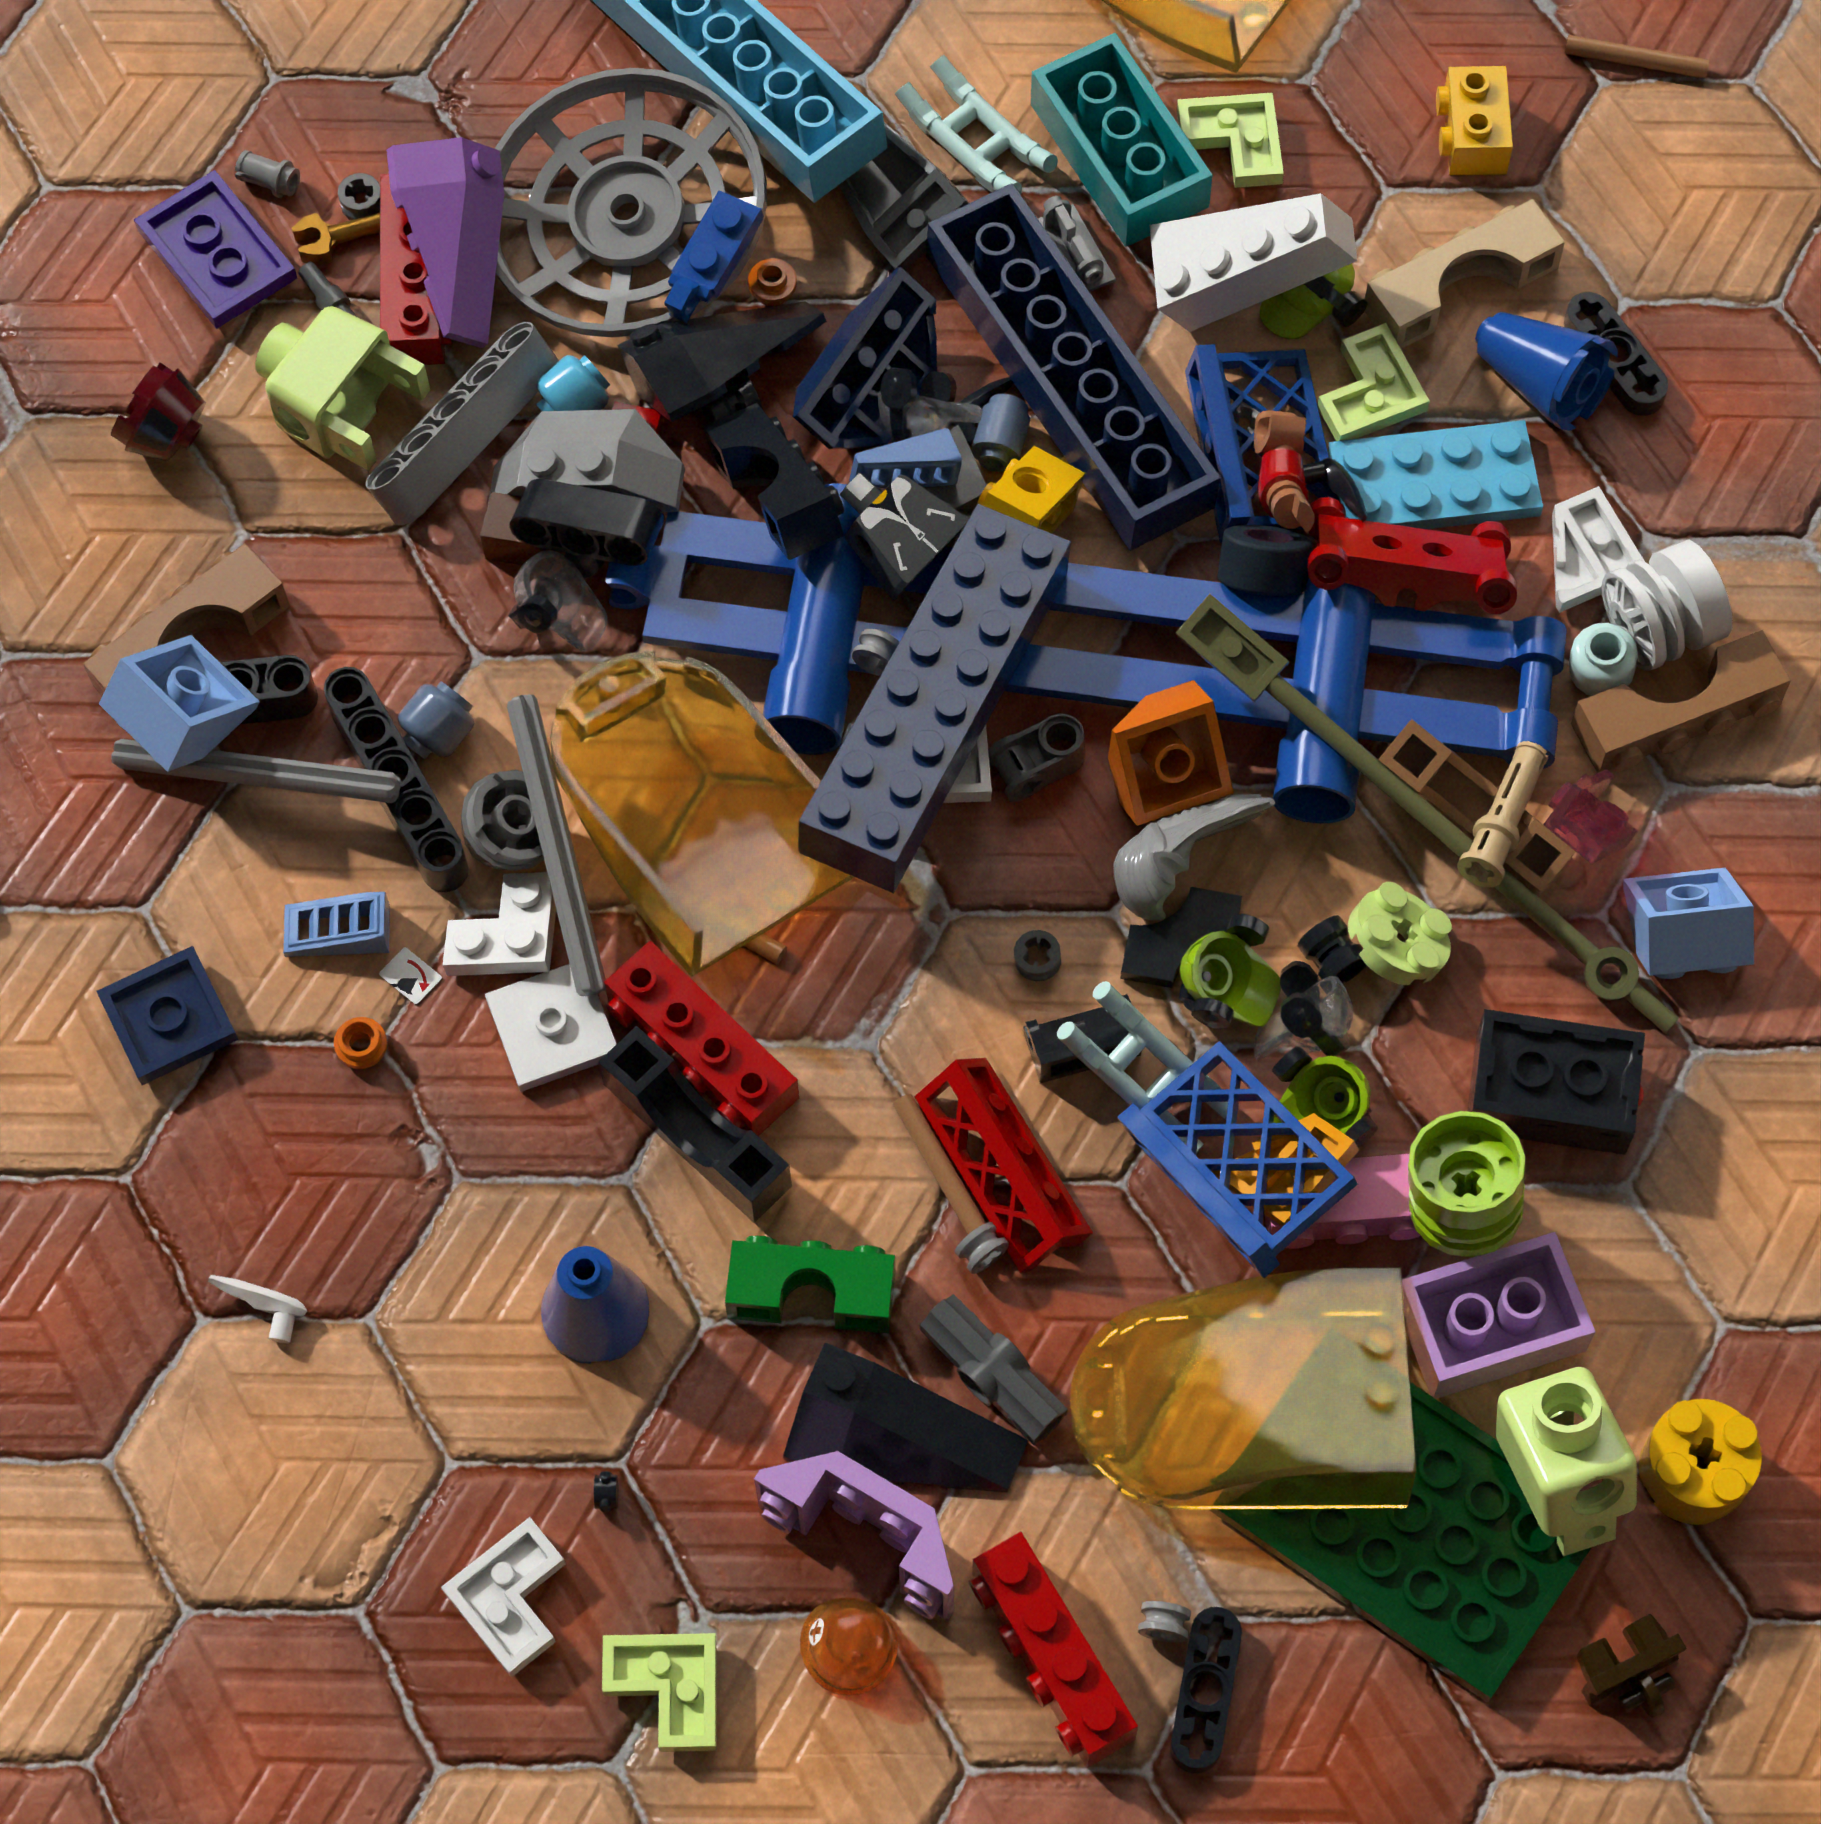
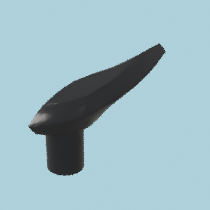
M1006 377L983 386L948 410L943 416L941 424L945 427L959 425L968 445H973L977 429L971 418L981 414L983 406L989 403L992 396L1004 394L1014 384L1010 377Z
M1328 457L1319 462L1303 465L1306 485L1326 481L1331 492L1338 495L1363 522L1367 519V512L1360 492L1343 465L1335 459Z

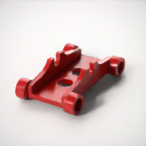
M1322 497L1310 504L1314 513V524L1308 532L1317 540V547L1310 553L1308 558V576L1310 581L1318 588L1333 590L1344 583L1368 589L1377 595L1384 606L1395 607L1398 592L1404 588H1410L1417 594L1414 608L1419 611H1426L1434 605L1446 601H1477L1479 607L1485 612L1502 614L1509 611L1516 603V581L1506 568V559L1511 552V539L1507 528L1501 523L1495 521L1483 522L1476 526L1469 536L1346 518V510L1343 504L1331 497Z

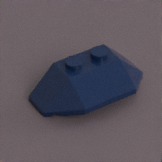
M902 267L895 269L847 316L797 387L793 418L828 449L876 448L887 445L892 438L890 408L883 403L880 392L884 374L890 368L909 369L914 373L917 379V395L914 404L907 409L908 415L920 398L921 386L925 376L930 372H937V335L934 321L936 299Z

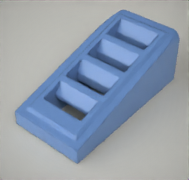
M944 428L856 453L849 481L851 482L861 472L876 488H887L899 475L907 476L922 487L957 484L962 458L949 428Z
M365 892L285 905L283 949L285 957L389 953L390 904L386 892ZM370 916L369 929L360 931V917ZM340 917H349L348 933L340 934ZM320 918H329V936L320 937ZM299 919H309V939L299 940Z

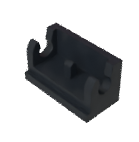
M1126 994V995H1122L1125 999H1127V1000L1131 1003V1001H1130V999H1129V996H1128L1127 994ZM1104 1007L1039 1025L1035 1019L1025 1022L1026 1026H1023L1024 1036L1040 1084L1090 1070L1058 1039L1057 1031L1062 1024L1073 1022L1108 1056L1128 1035L1129 1031L1121 1026Z

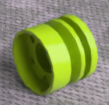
M1458 1111L1439 1116L1420 1130L1411 1144L1408 1163V1183L1410 1186L1409 1212L1415 1230L1430 1246L1449 1255L1476 1257L1495 1252L1513 1238L1521 1225L1524 1210L1526 1156L1519 1137L1504 1122L1485 1113Z

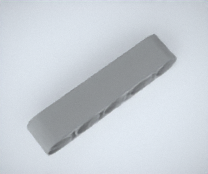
M522 322L507 330L368 476L366 488L395 524L405 525L420 517L538 393L537 381L559 359L531 322Z

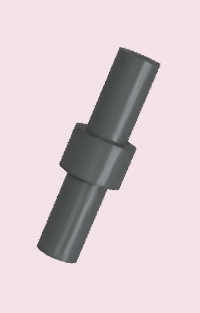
M308 262L299 269V276L317 297L316 305L320 310L333 306L356 316L350 308V299L338 285H331L313 262Z

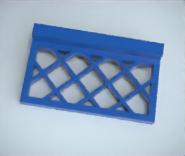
M1215 344L1196 345L1186 367L1185 375L1200 448L1221 477L1216 505L1213 509L1219 541L1222 543L1225 529L1237 525H1264L1287 529L1281 527L1275 518L1270 516H1254L1251 500L1258 493L1259 476L1244 466L1242 459L1249 449L1255 452L1254 432L1251 434L1235 423L1233 414L1242 402L1259 412L1268 410L1250 397V394L1261 384L1282 399L1272 411H1282L1289 404L1305 415L1307 424L1303 451L1312 456L1315 462H1319L1327 457L1329 458L1306 351L1303 349L1217 353ZM1294 366L1297 382L1289 389L1269 375V372L1274 367ZM1224 369H1240L1253 378V380L1244 391H1241L1226 380ZM1238 436H1240V437L1243 438L1242 441H1240L1241 443H1243V445L1241 446V448H1240ZM1326 481L1306 485L1307 490L1318 498L1331 497L1338 500L1337 495L1331 492ZM1300 526V527H1297V528H1294V529H1287V530H1291V531H1292V530H1304V529Z
M1220 1041L1144 1107L1139 1109L1132 1103L1117 1116L1132 1140L1263 1278L1280 1265L1275 1256L1358 1185L1355 1178ZM1223 1062L1232 1071L1230 1089L1204 1090L1205 1076ZM1241 1081H1242L1249 1089H1240ZM1239 1101H1262L1265 1105L1263 1123L1236 1124ZM1191 1102L1189 1125H1166L1159 1117L1174 1103ZM1202 1102H1228L1226 1124H1200ZM1274 1115H1275L1282 1123H1273V1121H1274ZM1261 1135L1259 1158L1233 1159L1235 1136ZM1272 1135H1295L1298 1138L1297 1158H1270ZM1224 1136L1222 1159H1199L1196 1156L1198 1137ZM1179 1137H1187V1145ZM1308 1149L1316 1157L1307 1158ZM1328 1169L1337 1178L1322 1193H1303L1306 1170ZM1268 1170H1295L1293 1193L1266 1194ZM1211 1171H1220V1180ZM1231 1171H1258L1255 1194H1232L1229 1190ZM1264 1205H1292L1290 1221L1272 1235L1263 1226ZM1245 1206H1254L1253 1215Z

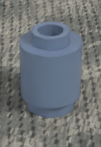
M996 394L990 398L989 403L983 406L971 449L973 456L982 467L991 471L1002 472L1005 471L1012 459L1020 460L1030 424V417L1027 413L1028 405L1022 399L1009 394Z

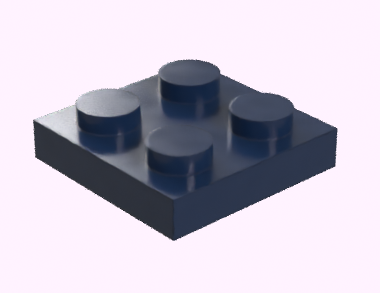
M193 946L96 991L141 1085H145L239 1040Z

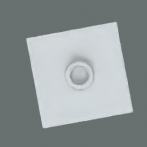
M570 964L485 994L520 1092L598 1065V1062L616 1045L598 994L590 996L578 995Z

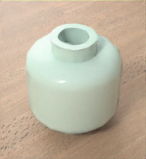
M1597 623L1583 629L1574 639L1568 665L1572 681L1579 690L1589 696L1624 683L1628 686L1632 682L1637 665V645L1630 633L1618 625Z

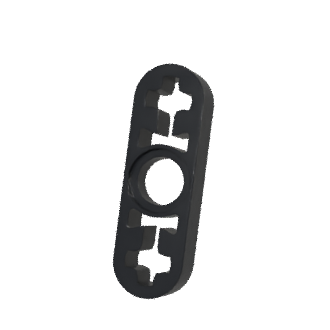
M1583 292L1574 296L1567 307L1564 327L1594 335L1598 331L1599 336L1614 342L1615 345L1623 347L1628 352L1629 358L1619 363L1609 360L1608 367L1615 370L1609 388L1629 412L1640 416L1656 413L1662 407L1668 390V380L1665 374L1603 296L1593 292ZM1580 312H1583L1587 317L1595 314L1597 316L1595 325L1588 318L1578 319ZM1637 367L1634 377V375L1631 372ZM1638 383L1643 389L1653 388L1652 395L1649 396L1645 391L1637 394L1635 392L1636 384Z
M1222 1607L1204 1609L1195 1617L1192 1623L1170 1742V1753L1176 1765L1182 1770L1193 1774L1204 1773L1213 1768L1218 1762L1227 1724L1242 1628L1238 1618L1231 1611ZM1212 1622L1222 1623L1223 1633L1231 1636V1640L1221 1641L1216 1663L1228 1662V1669L1213 1662H1193L1195 1655L1203 1660L1206 1659L1209 1638L1200 1634V1630H1209ZM1200 1675H1210L1216 1678L1222 1687L1221 1698L1211 1705H1203L1195 1701L1190 1693V1684L1193 1679ZM1185 1710L1200 1718H1219L1217 1725L1209 1720L1206 1721L1203 1741L1205 1744L1212 1746V1751H1203L1200 1759L1190 1758L1189 1748L1180 1745V1740H1190L1192 1737L1196 1718H1184Z

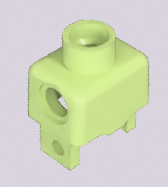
M333 306L325 307L321 310L305 332L289 323L282 322L275 326L262 342L255 362L256 372L267 379L265 390L275 422L282 431L325 459H329L336 452L368 471L377 458L371 436L364 432V429L377 414V399L388 383L393 384L421 401L431 390L425 365L390 346L388 334L385 330Z
M1574 1367L1503 1391L1497 1402L1496 1438L1541 1530L1548 1536H1557V1544L1563 1556L1615 1540L1617 1517L1633 1511L1637 1504V1461L1593 1374L1587 1368ZM1574 1413L1582 1416L1584 1421L1574 1425ZM1604 1479L1597 1486L1590 1488L1588 1490L1580 1491L1587 1484L1596 1480Z

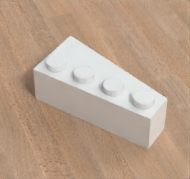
M1321 193L1149 225L1157 309L1189 332L1357 261L1352 218Z

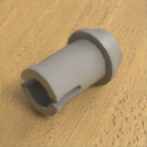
M244 150L236 162L235 171L238 172L235 174L237 180L247 181L272 191L275 197L292 196L299 186L300 170L294 168V164L289 160L277 162L254 154L252 151Z

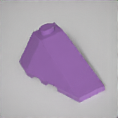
M462 137L392 145L386 150L391 195L396 209L404 208L412 229V233L407 235L411 250L420 251L429 275L424 280V285L442 335L452 340L483 348L488 345L504 202L500 150Z

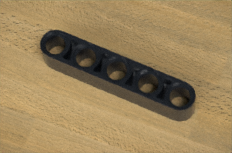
M354 667L336 669L329 674L324 683V693L333 721L361 769L406 775V778L401 782L398 799L393 803L380 802L426 884L438 892H450L458 889L464 884L469 871L459 836L367 676L361 670ZM347 695H360V697L354 702H340L341 699ZM369 735H384L378 742L372 744L363 742ZM425 814L430 816L429 820L420 825L408 823L416 815ZM442 855L454 857L448 865L442 867L431 864L434 859Z

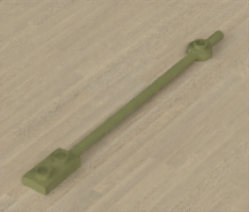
M1209 594L1176 631L1177 637L1254 703L1264 691H1267L1456 855L1461 857L1463 853L1469 851L1473 840L1282 678L1279 674L1289 664V661L1215 597ZM1504 868L1505 875L1503 880L1495 888L1585 964L1584 980L1588 989L1594 995L1605 1000H1616L1623 997L1664 1033L1675 1024L1679 1017L1638 983V965L1629 952L1618 947L1598 949ZM1606 964H1614L1620 971V977L1614 984H1608L1601 978V969Z

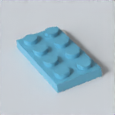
M1525 420L1329 442L1328 445L1329 458L1335 459L1343 465L1354 480L1365 505L1368 516L1366 521L1433 529L1477 524L1486 521L1539 517L1543 510ZM1337 495L1338 501L1343 504L1346 510V518L1361 520Z

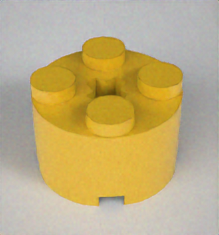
M1694 1399L1677 1402L1658 1420L1642 1448L1639 1459V1476L1643 1487H1646L1650 1496L1655 1501L1654 1504L1662 1513L1682 1523L1704 1525L1728 1515L1741 1504L1759 1476L1762 1453L1757 1437V1428L1750 1418L1743 1416L1734 1408L1719 1401ZM1694 1455L1704 1458V1463L1708 1467L1706 1469L1697 1467L1698 1461Z

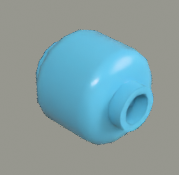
M566 355L537 381V390L543 398L536 405L541 411L602 410L609 401L606 389L610 386V383L585 355L581 359L572 355Z

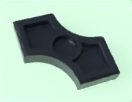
M1191 887L1184 904L1169 918L1149 925L1130 924L1120 979L1172 988L1180 971L1181 960L1188 948L1206 934L1226 931L1231 918L1239 915L1242 896Z

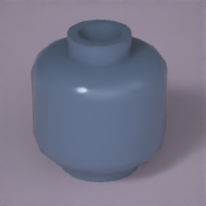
M440 681L437 687L432 684H423L398 715L399 725L407 732L402 739L408 747L424 759L431 752L439 757H449L474 726L473 716L469 713L473 705L442 681Z

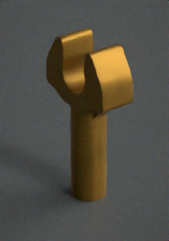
M380 212L336 225L325 223L317 213L305 216L292 227L295 241H307L311 238H318L319 240L298 248L301 261L304 263L313 262L315 265L331 263L333 249L337 244L380 232Z

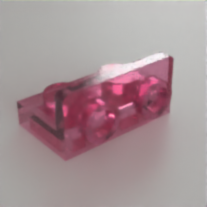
M1607 769L1592 776L1584 774L1573 785L1570 782H1566L1549 802L1548 806L1553 809V812L1543 824L1591 864L1627 847L1638 832L1627 822L1629 818L1621 808L1611 802L1599 800L1601 794L1614 778V775Z

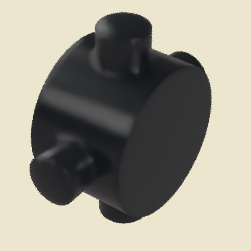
M608 1471L595 1475V1509H600L602 1512H610L612 1509L618 1508V1475H613Z

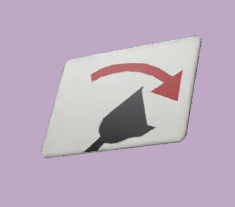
M406 947L379 972L383 979L414 1004H418L442 979L441 975Z

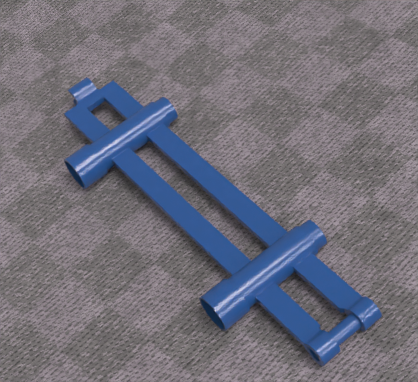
M832 483L826 484L825 487L832 485L840 496V493L848 484ZM840 496L844 507V514L838 517L844 536L788 560L770 537L767 525L764 522L681 511L668 512L661 546H653L644 564L629 566L609 562L606 575V583L611 587L609 604L620 609H637L644 604L648 605L642 635L643 643L778 661L777 666L771 670L760 725L762 736L776 747L799 754L818 755L836 750L842 741L851 684L848 680L849 670L869 673L859 667L852 659L853 649L857 645H861L859 642L861 632L865 629L881 630L892 635L900 642L907 630L906 627L858 621L864 586L883 588L845 538V533L860 514ZM946 547L904 591L927 594L953 547ZM691 562L794 576L787 612L681 598L687 564ZM1068 563L1067 577L1049 610L1181 627L1203 600L1211 594L1261 638L1297 643L1293 679H1284L1357 742L1358 739L1392 743L1408 722L1413 719L1450 750L1455 752L1498 757L1504 759L1510 765L1518 743L1529 741L1542 746L1547 751L1548 760L1543 769L1551 766L1555 761L1558 719L1549 711L1553 676L1561 673L1564 667L1567 628L1561 621L1551 617L1531 616L1520 621H1508L1432 610L1419 611L1415 610V608L1402 606H1384V604L1374 603L1375 594L1368 589L1344 583L1333 590H1324L1316 587L1310 581V578H1308L1304 594L1265 596L1235 590L1220 582ZM1029 644L1004 690L1021 694L1134 708L1146 695L1194 680L1213 700L1217 720L1286 729V736L1281 739L1279 744L1273 790L1274 807L1279 812L1299 821L1320 824L1343 821L1351 817L1355 812L1360 771L1267 691H1264L1254 703L1214 668ZM1368 652L1498 670L1505 665L1511 666L1521 673L1517 709L1510 713H1502L1497 706L1364 689Z

